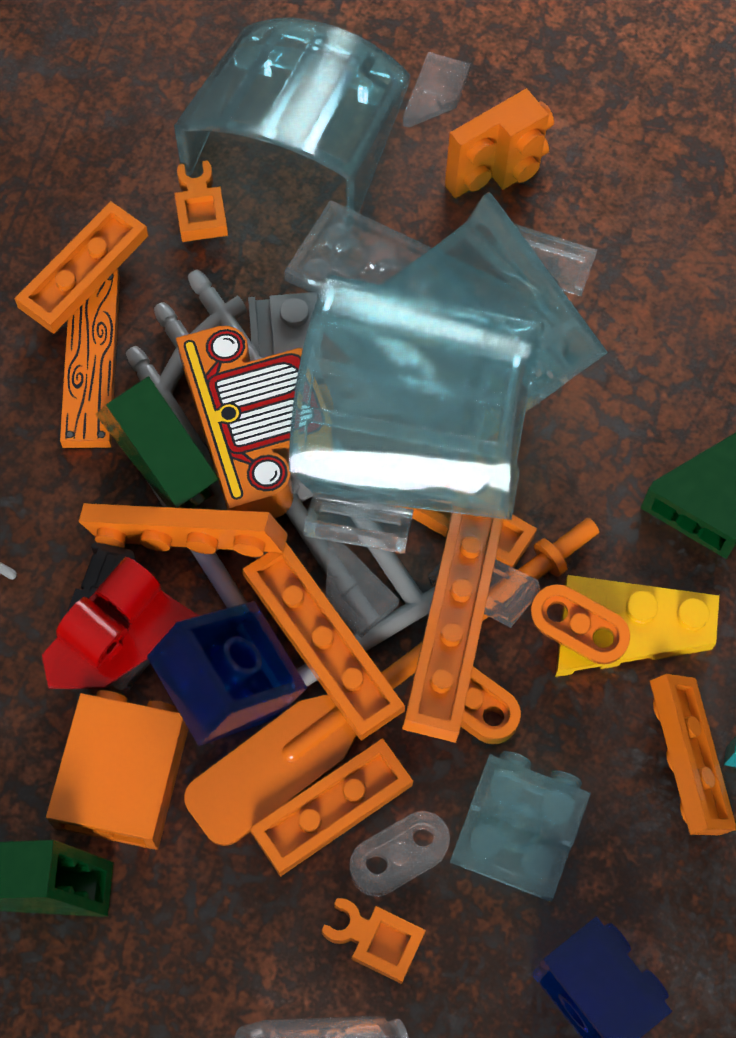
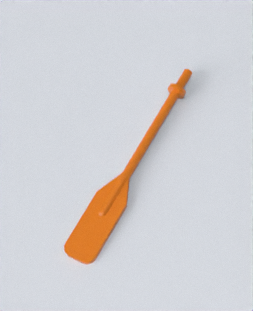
M588 517L554 543L545 538L535 543L534 551L536 556L488 592L483 621L546 573L550 572L554 576L559 577L566 572L568 568L565 559L599 534V529L594 521ZM422 642L381 672L393 689L415 673ZM328 694L298 701L195 778L185 790L184 802L186 808L213 843L221 846L232 845L250 832V827L298 796L344 761L357 735Z

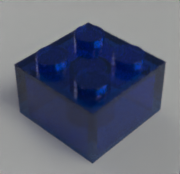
M255 601L178 621L147 655L198 746L273 721L307 689L306 684Z
M597 916L547 955L532 972V976L580 1038H641L672 1012L665 1002L669 995L663 984L648 969L643 972L638 969L627 955L631 951V947L623 934L612 923L604 926Z

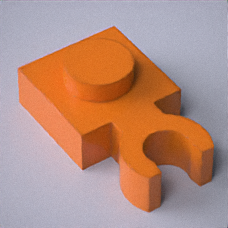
M208 160L202 161L203 174L197 178L187 176L184 164H179L177 167L178 182L183 192H176L174 194L182 242L228 236L221 186L212 187L213 173Z
M337 898L334 908L346 913L350 923L343 930H335L331 926L324 924L321 930L322 935L328 941L335 944H344L350 941L358 944L352 956L353 961L402 984L426 930L377 906L370 920H367L360 916V912L353 902Z

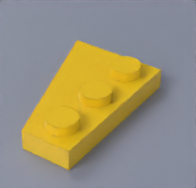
M567 575L565 586L615 612L625 620L630 631V642L625 654L611 664L593 663L559 644L555 677L571 675L574 671L600 667V669L617 667L623 662L646 658L657 660L712 650L716 645L719 595ZM564 606L562 607L561 621L568 615V611ZM601 629L594 633L593 641L598 647L606 648L613 643V636L608 630Z

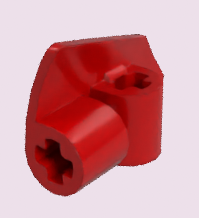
M125 556L89 599L83 597L77 601L59 623L56 629L57 638L42 654L48 689L106 688L199 624L201 617L163 592L158 580L146 568Z

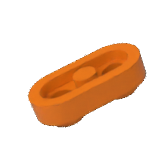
M558 584L547 586L537 593L532 602L531 615L536 628L545 636L596 664H611L619 660L627 651L630 642V631L625 620L615 612L570 587ZM554 604H561L568 611L567 617L561 622H554L547 615L548 609ZM601 629L608 630L613 636V643L606 648L598 647L593 641V635L596 631Z
M473 666L461 727L484 743H503L509 740L518 728L521 718L520 706L512 694ZM487 712H496L501 716L502 723L498 726H490L484 721L483 716Z

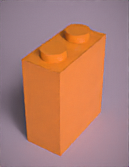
M99 690L96 696L80 693L46 818L54 829L158 850L189 729L185 715L178 713L179 709L176 706L162 701H148L147 706L127 703V697L112 691Z

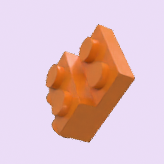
M526 88L451 131L449 135L445 187L456 199L469 190L475 192L484 187L491 178L504 190L517 181L523 183L533 177L540 167L541 157L549 152V145L545 134L547 129L554 126V117L549 107L542 101L538 102Z

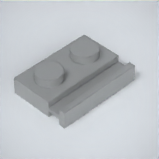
M317 292L269 296L270 299L256 300L255 297H248L251 342L261 357L265 358L296 348H302L307 352L318 385L324 384Z

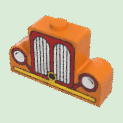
M217 326L177 337L176 342L182 367L214 469L219 478L218 481L227 510L269 512L274 519L284 515L291 507L294 499L290 467L330 456L334 452L332 423L328 414L334 412V405L327 384L318 385L307 352L302 348L250 361L247 339L241 331L234 327Z

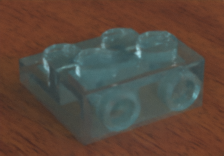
M503 751L500 758L489 754L450 863L551 902L570 849L575 841L591 793L580 789L582 781L567 772L553 770L550 777L530 770L532 762L517 753Z

